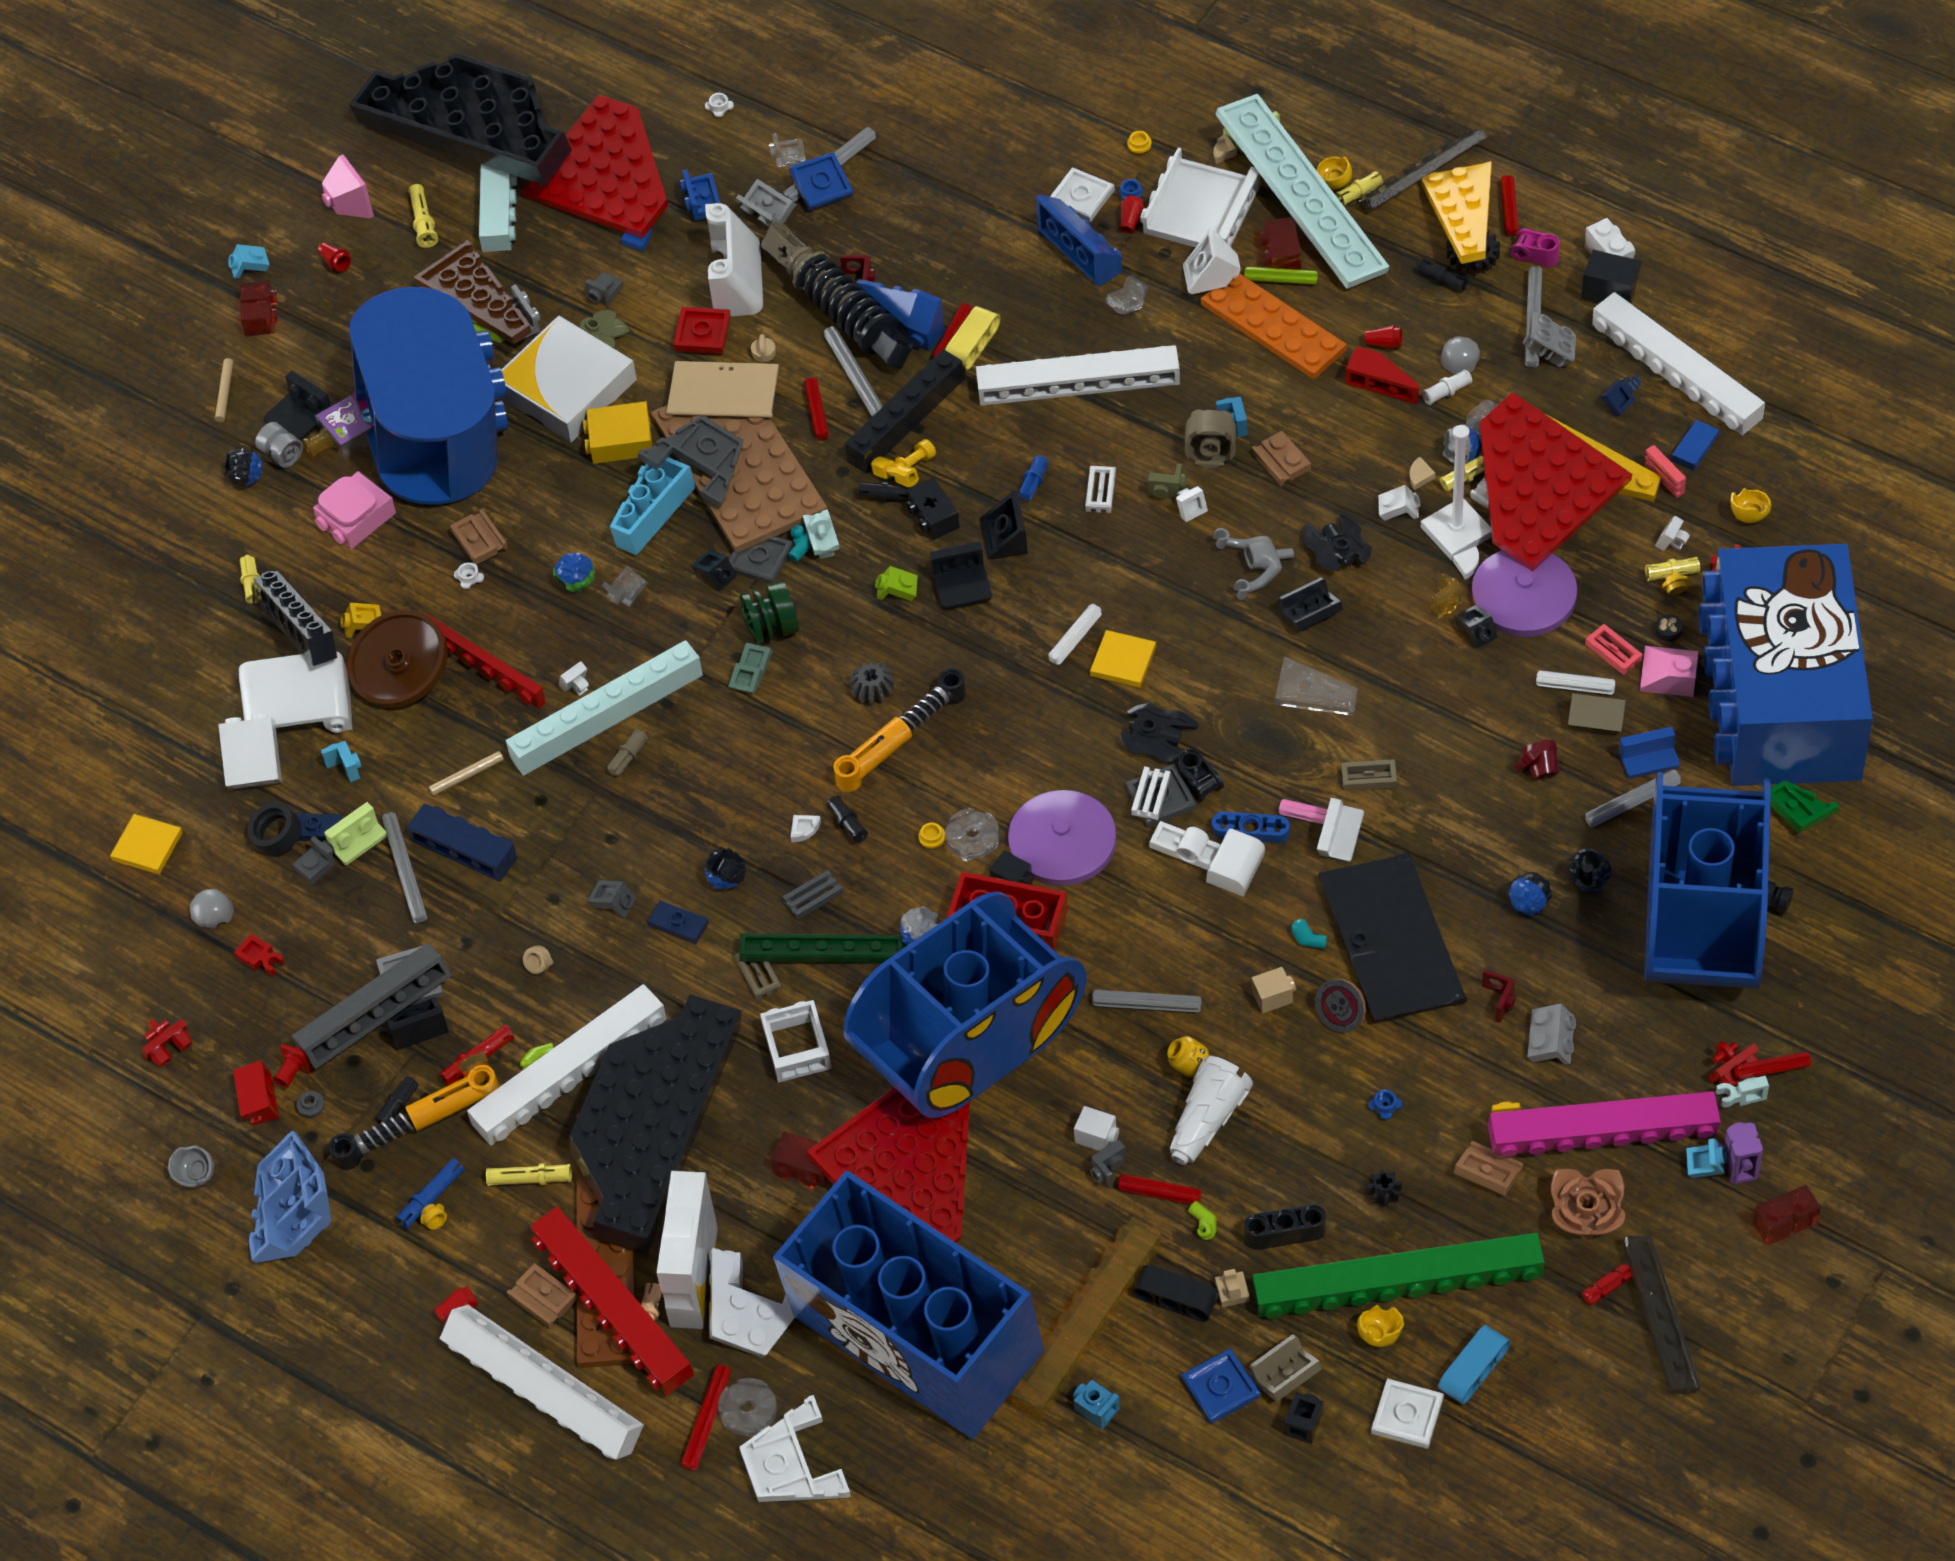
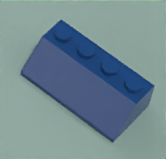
M1044 195L1036 197L1038 230L1098 287L1122 273V256L1116 248L1113 249L1101 234H1097L1086 220H1082L1072 206H1067L1058 198Z

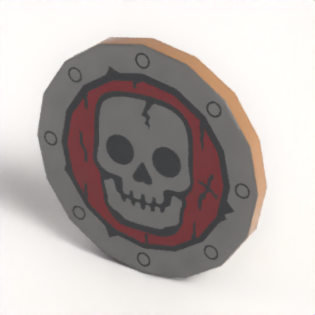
M1334 978L1324 982L1317 990L1315 997L1316 1012L1320 1020L1328 1028L1336 1032L1346 1033L1356 1029L1365 1019V1000L1361 991L1352 982Z

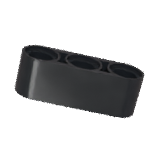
M1316 1204L1256 1213L1247 1217L1244 1222V1241L1249 1248L1254 1250L1316 1241L1321 1239L1326 1233V1212L1321 1206ZM1309 1221H1317V1222H1319V1223H1317V1224H1309L1308 1222H1309ZM1288 1225L1290 1228L1282 1229L1280 1226ZM1260 1230L1262 1233L1255 1234L1252 1231Z
M1153 1265L1142 1266L1131 1291L1137 1299L1205 1322L1209 1320L1220 1295L1217 1289L1208 1284Z

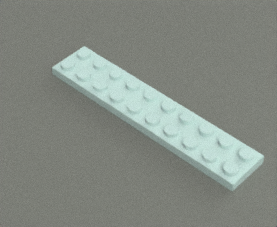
M1258 94L1217 108V118L1346 289L1388 273L1390 266Z

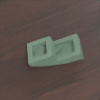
M746 642L740 662L735 665L728 687L754 694L771 658V648Z

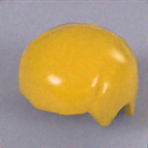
M1335 156L1326 158L1319 163L1316 169L1332 191L1342 189L1352 179V166L1346 157L1340 158Z
M1743 488L1739 495H1736L1734 492L1731 494V510L1736 519L1744 523H1756L1769 515L1771 500L1766 493Z
M1376 1305L1370 1310L1362 1312L1357 1320L1359 1336L1363 1341L1375 1347L1393 1345L1404 1327L1403 1316L1394 1307H1391L1389 1310H1382L1379 1305Z

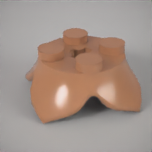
M1558 1169L1555 1171L1551 1184V1195L1555 1203V1207L1552 1210V1218L1558 1227L1578 1235L1584 1240H1591L1595 1236L1613 1232L1623 1225L1625 1211L1620 1205L1624 1196V1183L1619 1170L1602 1169L1595 1171L1589 1177H1584L1579 1171L1573 1169ZM1585 1205L1586 1207H1588L1589 1205H1591L1593 1208L1588 1209L1582 1206Z

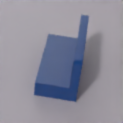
M1672 727L1620 738L1619 755L1628 778L1631 779L1679 768L1680 762L1674 749L1675 733Z

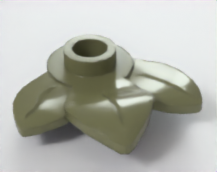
M612 310L598 311L593 317L583 319L579 328L613 349L615 347L614 338L629 333L627 325L623 321L616 319V312Z

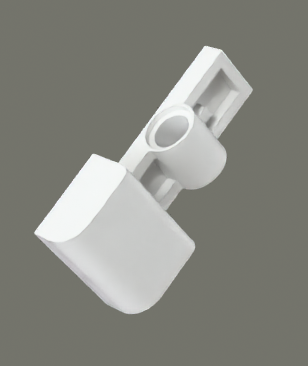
M1162 821L1159 822L1149 843V848L1208 870L1207 883L1243 897L1265 854V846L1260 840L1234 829H1228L1222 843L1219 844L1209 840L1208 835L1199 828L1189 827L1185 831Z

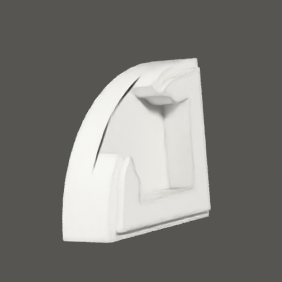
M1476 546L1453 555V562L1464 579L1471 577L1478 566L1479 552Z
M794 815L791 842L804 841L814 835L821 823L820 816Z

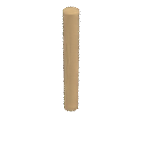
M229 358L223 361L215 421L220 423L225 421L233 360Z
M498 751L429 786V790L435 796L503 761V756Z

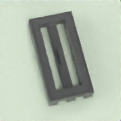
M827 870L784 895L783 901L799 920L843 894V888L840 884H837V880L834 877L832 878L831 873ZM831 887L833 888V889L829 890L828 892H826V893H824V894H822L821 896L818 897V895H819L820 893L826 891L827 889H829V888H831ZM807 901H811V902L807 903L806 905H804V906L800 907L799 909H797L798 906L804 904V903L807 902Z

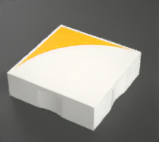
M558 316L501 369L506 386V397L500 399L522 413L533 416L546 428L572 442L584 431L583 420L587 419V409L608 406L637 380L634 362L581 328Z
M671 1171L657 1267L658 1281L664 1297L670 1327L704 1329L710 1289L709 1274L711 1273L709 1253L712 1248H715L718 1230L705 1172Z

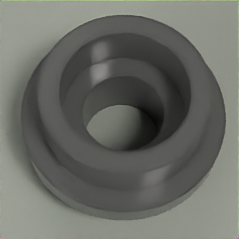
M307 1091L300 1095L297 1100L299 1113L308 1118L319 1116L325 1106L323 1096L316 1091ZM314 1101V1103L307 1105L308 1102Z

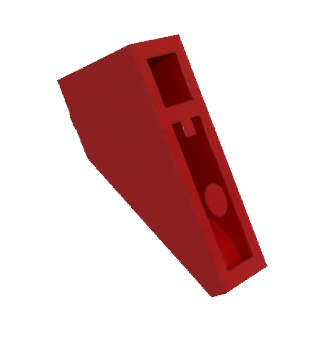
M1356 346L1346 367L1347 385L1412 404H1418L1419 384L1381 353Z

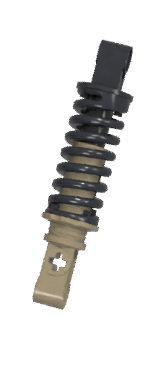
M772 222L761 246L786 268L787 273L793 277L792 284L794 288L804 293L826 316H829L835 324H838V327L846 332L851 339H854L855 343L860 346V349L865 354L873 355L877 353L888 365L898 369L903 368L914 345L898 331V319L894 315L886 313L885 309L877 305L873 298H869V294L866 291L861 290L857 283H853L852 278L845 275L841 268L836 267V264L829 255L823 251L815 252L792 234L788 227L781 223Z

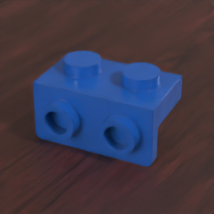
M687 169L682 170L684 179L680 180L682 194L688 195V197L684 198L687 212L692 211L694 221L705 219V204L720 203L713 174L709 173L689 178Z

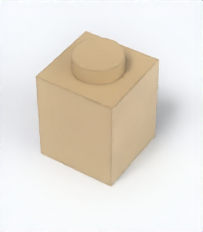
M1283 967L1251 977L1252 993L1262 1014L1293 1003V992L1296 991L1295 983L1291 975H1286Z

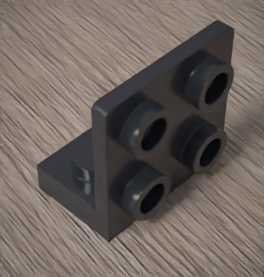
M291 371L285 376L289 394L275 405L263 419L267 424L277 422L288 433L303 441L322 423L316 415L332 406L327 392Z

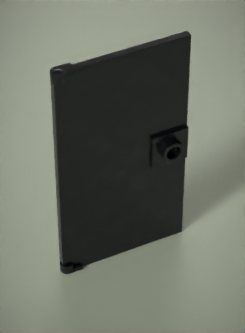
M1410 853L1397 854L1394 857L1320 872L1318 874L1346 953L1351 961L1374 1023L1446 1006L1461 1005L1467 1002L1466 995Z

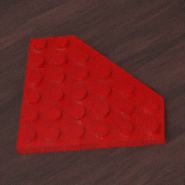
M598 94L565 135L572 151L548 184L545 186L529 180L521 190L523 198L644 238L669 206L638 107Z
M1513 392L1480 421L1479 432L1482 442L1481 449L1489 502L1488 509L1492 528V543L1531 571L1538 568L1632 480V473Z
M894 1087L807 1151L806 1157L833 1185L848 1170L955 1243L961 1241L970 1101L955 1112L942 1117L931 1118L924 1116Z

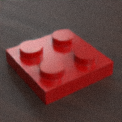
M681 307L673 344L674 351L723 354L731 319L730 310Z

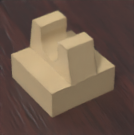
M1235 1269L1224 1271L1223 1276L1215 1277V1285L1220 1294L1221 1307L1250 1302L1243 1271L1236 1273Z

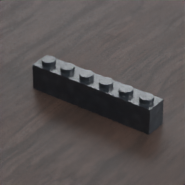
M944 349L940 351L845 442L847 462L867 474L872 469L871 463L875 458L885 457L964 381L963 361Z

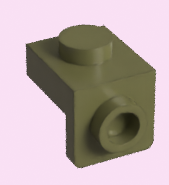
M1177 464L1175 475L1149 472V496L1176 499L1178 497L1177 492L1186 488L1187 474H1183L1182 464Z

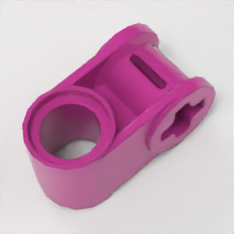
M1528 228L1518 231V240L1510 249V254L1513 258L1544 267H1552L1559 262V239L1555 235L1533 231Z

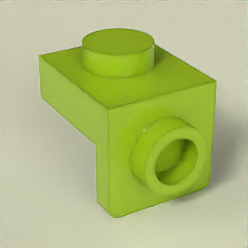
M889 566L876 580L875 587L878 589L877 599L883 600L889 593L912 601L916 597L918 575Z

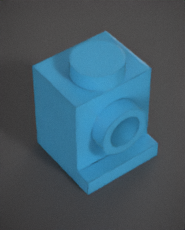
M1093 1380L1087 1385L1084 1383L1080 1384L1073 1394V1398H1075L1074 1410L1101 1430L1120 1410L1119 1396L1116 1393L1112 1394Z

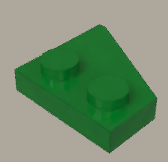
M1786 780L1771 787L1770 806L1798 834L1834 815L1839 808L1836 802L1832 801L1829 805L1815 799L1817 794L1800 789L1797 785Z

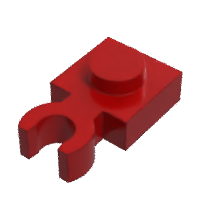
M250 934L234 952L237 960L256 971L262 965L266 973L271 976L276 974L274 967L271 966L273 963H279L282 966L285 964L280 954L273 953L274 951L270 944L253 934Z

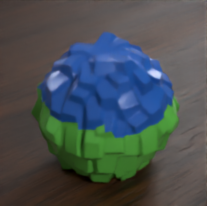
M568 553L563 555L558 563L555 564L553 576L561 584L565 583L566 589L570 592L577 591L580 593L593 583L595 570L589 557L581 553Z

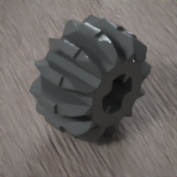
M871 660L869 665L860 663L859 669H853L849 684L854 698H859L862 704L868 700L873 706L876 700L883 703L884 697H891L894 678H892L890 668H884L882 661L874 665V662Z

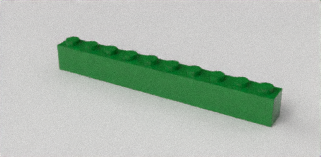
M1537 1232L1253 1274V1290L1258 1317L1275 1319L1285 1314L1295 1313L1302 1315L1312 1310H1334L1339 1306H1362L1367 1302L1373 1301L1390 1302L1400 1297L1409 1296L1417 1298L1427 1293L1438 1292L1444 1294L1454 1289H1477L1482 1285H1504L1510 1281L1522 1279L1532 1281L1538 1277H1543L1545 1262Z

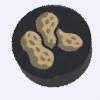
M1671 614L1661 616L1656 622L1655 631L1657 636L1665 641L1678 639L1682 634V621L1677 616Z

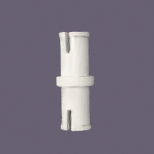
M1464 369L1449 378L1444 377L1436 385L1424 389L1422 397L1426 404L1431 405L1445 396H1453L1455 391L1472 384V377Z

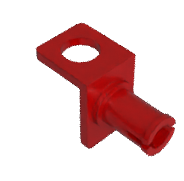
M284 1044L280 1046L285 1062L273 1079L280 1087L289 1088L298 1070L310 1075L314 1067L307 1060L306 1054L300 1051L297 1045L295 1048Z

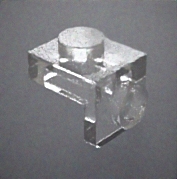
M777 133L772 134L773 143H769L771 158L776 157L777 167L806 161L802 138L778 142Z
M1130 275L1126 277L1122 289L1107 295L1105 303L1113 307L1116 312L1125 315L1142 308L1148 286Z
M627 565L612 585L604 582L602 586L608 591L606 596L618 605L621 601L630 606L648 582Z

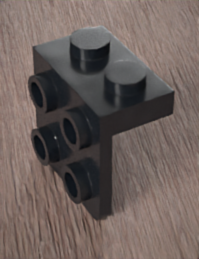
M980 541L950 548H941L930 552L932 573L943 609H953L992 599Z

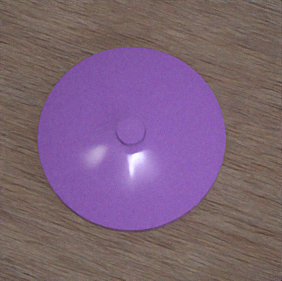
M1503 550L1487 558L1478 567L1472 582L1473 605H1478L1492 615L1497 631L1518 637L1539 636L1555 630L1570 617L1577 599V583L1573 572L1562 559L1554 554L1549 556L1534 571H1531Z
M1051 791L1032 798L1016 812L1009 827V849L1011 854L1031 864L1034 880L1054 886L1074 885L1096 876L1110 862L1116 847L1115 824L1109 811L1093 797L1076 791Z

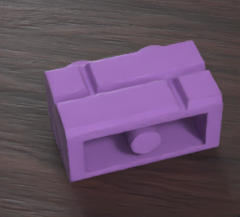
M1735 1123L1726 1130L1724 1147L1727 1152V1163L1724 1164L1726 1169H1728L1727 1173L1730 1182L1739 1184L1759 1178L1763 1147L1760 1138H1758L1754 1123Z

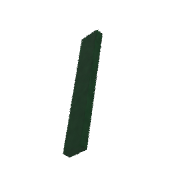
M740 933L739 961L883 963L902 950L904 943L901 935Z

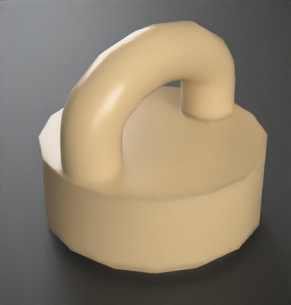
M760 334L759 339L751 344L752 357L758 362L772 360L776 355L775 343L771 339L765 338L764 334Z
M540 945L527 949L523 955L525 968L533 974L544 972L553 964L548 950Z

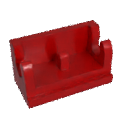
M260 1060L233 1070L242 1119L252 1118L250 1119L251 1125L279 1119L272 1072Z

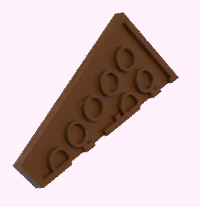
M469 240L414 276L415 285L439 290L451 295L466 307L472 320L512 345L531 333L529 322L520 310L513 305L510 296L505 294L502 285L488 266H485L481 261L480 255L473 250Z

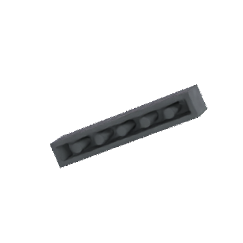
M426 943L292 1035V1038L299 1050L306 1054L307 1060L317 1069L452 975L441 955Z

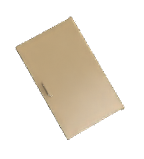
M675 361L666 414L772 418L779 364Z

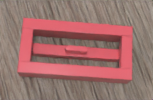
M1655 445L1646 449L1647 455L1645 456L1646 462L1644 466L1661 476V483L1675 498L1685 494L1686 477Z
M1605 624L1586 638L1585 645L1623 675L1627 673L1629 668L1632 669L1636 662L1642 661L1643 654ZM1601 635H1603L1604 637H1606V638H1607L1608 640H1610L1612 643H1609L1608 641H1606L1603 637H1601ZM1618 648H1620L1623 652H1625V653H1626L1628 656H1630L1631 658L1629 659L1628 657H1626L1623 653H1621V652L1618 650Z

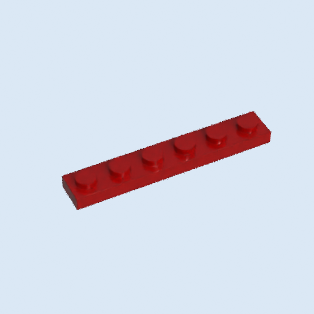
M425 614L443 632L448 646V655L453 654L460 658L467 667H474L488 680L493 679L505 691L518 695L527 705L532 704L540 709L546 703L543 688L433 617Z

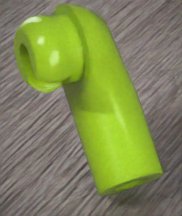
M549 1043L530 1049L520 1060V1067L522 1066L523 1070L551 1051L553 1044Z
M1195 1201L1190 1206L1188 1212L1199 1220L1198 1235L1204 1240H1209L1217 1232V1218L1207 1208Z

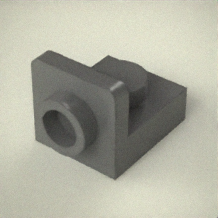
M602 272L595 281L587 279L584 283L587 298L594 303H600L607 307L624 287L622 280L605 272Z
M315 836L310 839L312 848L292 864L294 870L311 885L336 865L332 855L334 853L332 847L323 840L321 842Z
M599 880L587 902L592 908L613 909L620 918H626L636 900V896L623 881Z
M1119 1139L1091 1157L1092 1169L1090 1172L1095 1181L1099 1184L1103 1183L1107 1189L1113 1187L1111 1171L1119 1169L1124 1161H1126L1125 1146Z

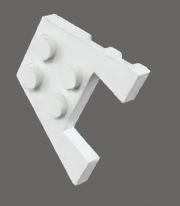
M712 1248L709 1253L711 1273L709 1274V1285H711V1301L709 1302L710 1339L764 1358L795 1318L787 1296L785 1295L783 1304L728 1284L737 1256Z
M814 1395L806 1398L804 1404L797 1409H791L784 1414V1418L775 1425L766 1427L739 1447L758 1502L851 1497L842 1469L812 1479L797 1440L796 1431L823 1422Z

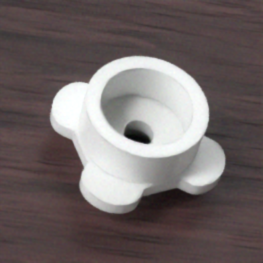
M723 93L713 94L710 96L709 102L705 103V109L711 110L716 117H722L727 110H731L734 107L733 102L728 101V97Z
M464 563L454 572L455 579H459L463 589H469L474 584L481 583L484 580V575L479 573L478 567L474 563Z

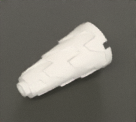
M1205 1056L1193 1079L1194 1084L1187 1097V1105L1176 1126V1134L1170 1147L1171 1158L1181 1165H1186L1187 1162L1193 1163L1205 1145L1208 1147L1221 1125H1225L1237 1105L1240 1106L1253 1086V1081L1245 1072L1242 1078L1237 1075L1239 1067L1215 1056H1209L1208 1058Z

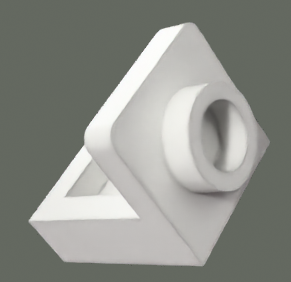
M1406 485L1378 495L1379 516L1384 521L1406 512L1413 519L1419 517L1420 499Z

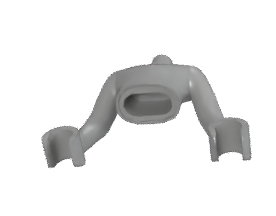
M1223 528L1216 529L1213 535V539H1218L1216 542L1217 548L1223 549L1225 546L1243 549L1245 559L1251 569L1261 568L1266 570L1252 582L1244 579L1237 580L1233 589L1239 590L1237 593L1239 600L1246 599L1249 592L1263 588L1280 573L1282 568L1280 559H1292L1294 557L1292 548L1275 549L1268 536H1257L1249 539L1230 538L1229 532Z

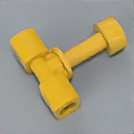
M923 439L915 445V452L905 459L897 457L893 461L884 457H877L871 463L873 474L884 479L895 477L896 483L912 487L918 482L919 478L917 470L911 466L920 460L927 462L936 455L935 447L929 440Z

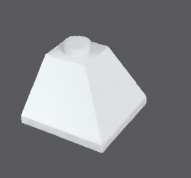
M1211 228L1183 263L1188 293L1196 294L1227 287L1230 281L1235 279L1240 272L1238 254Z

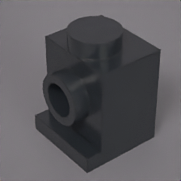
M1296 1392L1284 1421V1435L1312 1444L1324 1412V1401L1319 1400L1318 1397L1312 1394L1303 1395Z

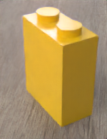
M646 401L587 409V419L583 420L585 435L589 434V439H585L586 454L592 455L593 464L638 458V453L642 449L652 447L650 418Z

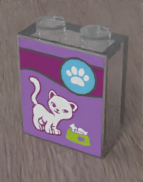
M353 393L314 415L318 430L344 460L370 446L367 433L375 430V426L370 415L366 417L362 415L369 412L366 399L357 401L356 395Z

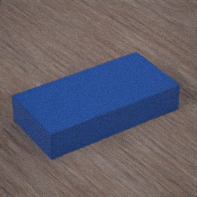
M1696 420L1672 454V461L1695 471L1717 439L1719 430Z

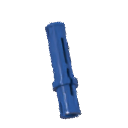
M451 1158L448 1164L419 1194H414L410 1198L411 1202L395 1216L397 1223L404 1221L400 1225L401 1227L408 1230L421 1215L424 1207L432 1204L465 1171L462 1165L456 1167L460 1162Z

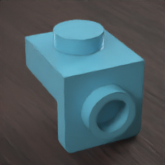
M237 244L228 260V265L232 269L234 278H240L244 269L267 271L270 265L265 248Z
M346 741L332 744L321 750L327 768L342 763L350 782L360 779L357 769L362 767L356 752L351 754Z
M1715 1138L1708 1140L1709 1145L1686 1148L1688 1176L1690 1178L1724 1174L1727 1152L1725 1147Z

